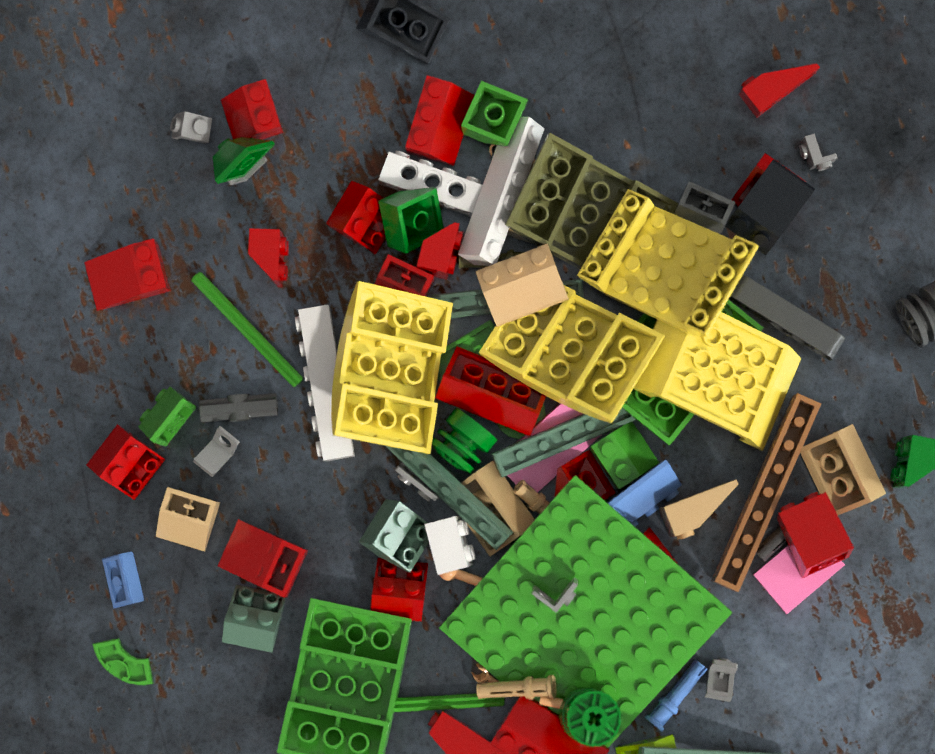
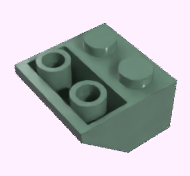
M385 499L359 543L380 558L407 572H411L429 543L424 525L428 524V522L400 501Z
M236 585L224 620L222 642L272 653L278 636L286 598L273 592Z

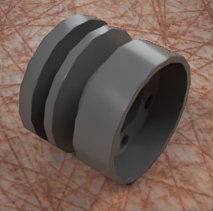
M934 281L919 289V297L914 293H910L907 295V299L902 297L895 302L896 311L904 330L916 346L920 348L927 345L929 341H935Z

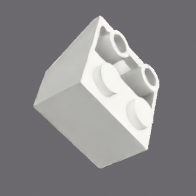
M460 516L424 524L438 575L473 565L472 560L476 559L475 551L472 544L468 545L466 535H469V528Z

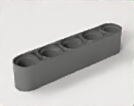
M745 275L741 276L729 297V300L828 360L834 359L845 340V337L836 330Z

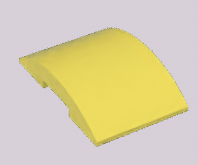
M361 281L356 283L345 315L335 361L331 401L333 436L419 453H431L438 403H434L441 354L446 353L453 303Z
M565 285L569 300L504 325L495 326L479 351L481 356L541 394L585 415L609 423H613L665 337L663 334L621 313L616 315L576 295L575 290Z

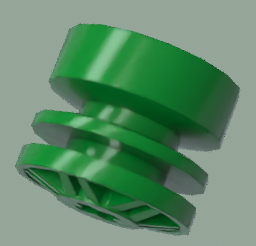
M455 408L446 419L447 424L453 430L451 433L439 429L437 433L445 440L441 443L433 437L432 445L437 453L448 463L471 475L475 469L467 463V460L470 458L475 463L480 464L481 460L474 451L479 449L482 452L488 453L497 442V439L470 416Z
M578 688L570 692L563 699L559 709V721L563 731L572 739L586 746L596 747L610 742L617 735L621 725V712L617 702L608 694L593 688ZM591 712L597 714L594 717L596 720L594 724L587 722L590 720L589 714Z

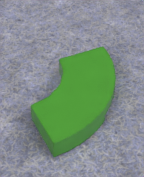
M119 638L93 643V648L99 662L112 675L130 684H154L149 658H137L130 655L123 648Z

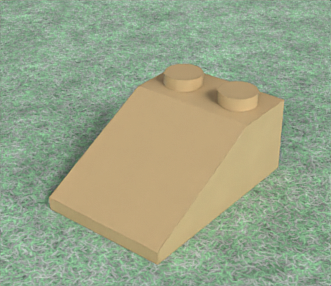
M737 480L726 482L659 508L669 537L676 536L677 540H681L695 535L694 529L699 528L738 486Z

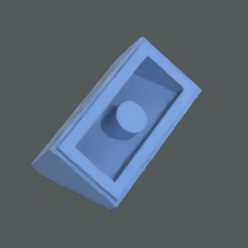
M133 552L103 558L102 562L113 609L144 601Z

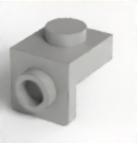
M185 111L176 114L170 124L172 139L183 138L203 144L209 143L212 118Z
M815 133L805 136L801 140V145H799L800 154L803 160H807L810 170L817 168L818 171H823L833 167L832 163L838 159L837 154L822 157Z
M725 658L713 659L707 672L706 698L731 701L734 675L738 667L737 663H732Z

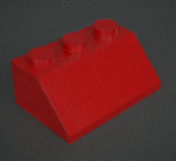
M427 75L406 142V153L454 167L463 138L461 125L475 95L452 82Z

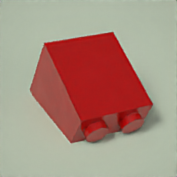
M818 492L809 494L803 498L804 502L795 505L794 502L780 508L781 512L777 516L778 523L802 579L849 558L854 549L826 492L820 495Z

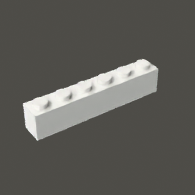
M521 117L509 145H497L458 252V255L473 265L490 266L498 261L509 230L505 223L528 177L545 129L530 117Z
M329 305L299 309V316L295 317L297 332L302 331L303 341L299 342L301 357L306 356L307 366L303 367L305 381H310L312 391L307 392L309 406H314L316 416L311 417L314 432H319L320 441L316 442L318 457L323 456V461L325 462L355 457L352 439L333 436L331 401L337 346Z

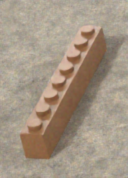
M799 393L792 396L715 570L712 582L734 592H739L821 403Z

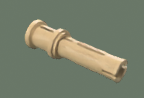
M549 675L548 678L527 676V678L520 681L478 682L476 692L478 699L525 696L529 700L543 696L555 699L557 685L554 675Z

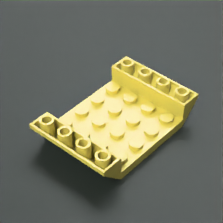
M628 189L577 276L614 300L691 336L707 337L759 246L737 235L732 240L654 206L648 197Z
M722 312L719 314L707 337L691 336L664 322L656 320L653 330L663 334L665 337L633 389L649 397L658 396L740 436V441L763 451L801 358L789 345Z

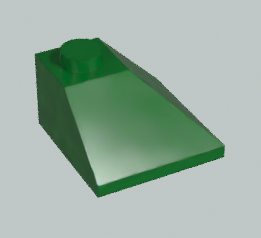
M243 137L232 140L228 138L221 142L218 146L219 151L213 156L214 177L217 184L244 177L275 143L272 140Z

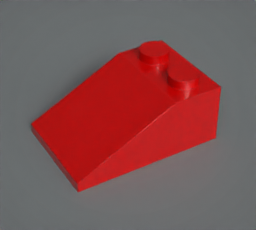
M154 238L127 245L84 262L97 311L171 291L159 244Z

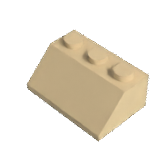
M548 243L476 271L482 292L497 327L569 300Z
M853 424L802 447L801 456L819 493H827L837 515L868 504L886 494Z
M491 461L461 483L513 531L496 551L467 523L490 557L521 536L535 520L521 499L513 493V488L506 478L500 477L494 461Z

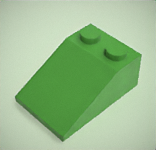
M169 387L167 390L164 388L155 398L157 403L151 410L148 408L139 419L141 424L138 426L152 442L165 447L197 408L196 405L172 387Z

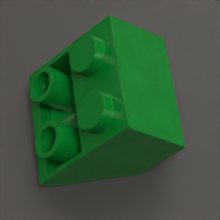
M910 435L902 437L900 441H897L895 446V456H898L897 464L893 466L890 480L893 481L892 488L910 487L935 469V439Z

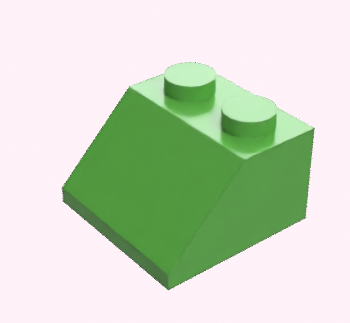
M481 81L462 122L463 135L486 144L508 146L528 99Z
M633 422L621 426L589 447L616 490L621 489L659 463Z

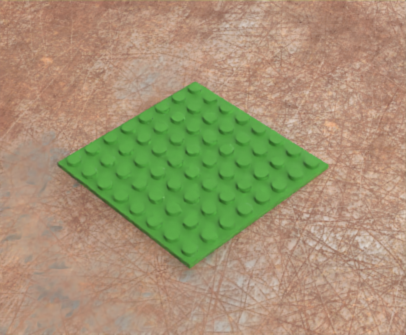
M574 475L441 624L439 629L500 682L520 681L527 678V676L548 678L549 675H554L557 685L556 698L564 699L570 692L578 688H593L608 694L617 702L621 712V725L617 735L610 742L604 744L609 748L733 612L587 484ZM574 577L578 579V586L573 591L576 593L575 597L568 606L563 604L557 613L531 594L532 588L535 585L556 601ZM535 697L534 700L539 702L540 697ZM545 706L559 715V709ZM591 712L589 714L590 720L587 722L594 724L596 722L594 717L597 714Z

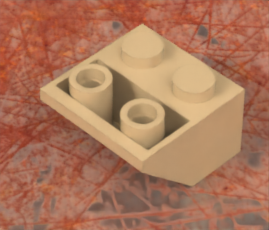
M167 487L159 511L156 537L205 552L220 502Z

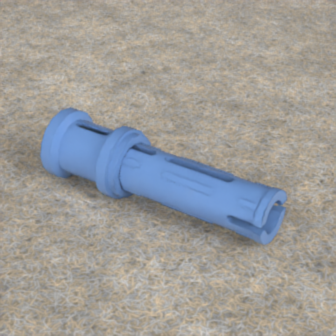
M694 659L665 697H660L657 706L649 715L646 714L644 718L663 732V726L673 714L676 715L679 709L677 707L708 669Z

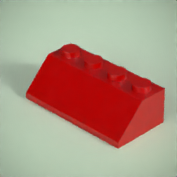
M457 346L442 377L435 398L491 420L494 423L531 436L546 396L515 379L483 356Z
M525 696L518 697L497 728L490 743L506 754H607L610 749L605 745L589 747L572 739L563 731L559 715L544 705H540L538 701L534 699L529 700Z

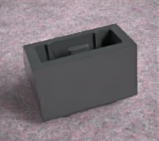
M689 181L678 202L674 215L721 234L735 202Z

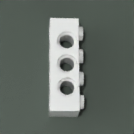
M396 151L395 154L388 152L379 177L380 185L396 191L429 188L425 184L426 180L430 177H435L440 182L435 187L440 206L469 217L472 216L483 186L480 184L481 181L471 176H467L466 179L456 176L457 172L449 168L439 170L433 167V163L423 159H419V162L411 160L408 154L401 151ZM406 169H412L416 172V175L413 179L407 180L402 177V172ZM452 186H460L463 189V193L458 197L452 196L449 193V189Z

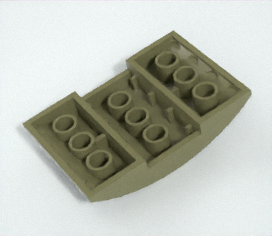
M548 133L505 225L538 247L548 243L552 255L581 269L628 189L648 197L654 206L674 214L678 203L637 180H631L594 160L592 155L554 134Z

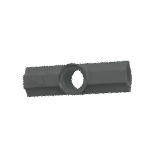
M276 393L249 396V394L228 395L227 398L199 400L201 422L207 423L223 420L239 422L248 421L256 417L278 416Z

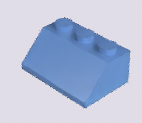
M663 460L607 503L636 527L639 524L637 522L639 517L643 514L649 517L659 509L657 504L665 498L668 502L678 495L679 491L677 489L682 484L667 460Z

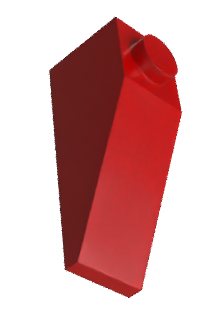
M816 63L763 73L757 78L751 76L741 84L743 88L738 95L757 118L816 74L820 67Z

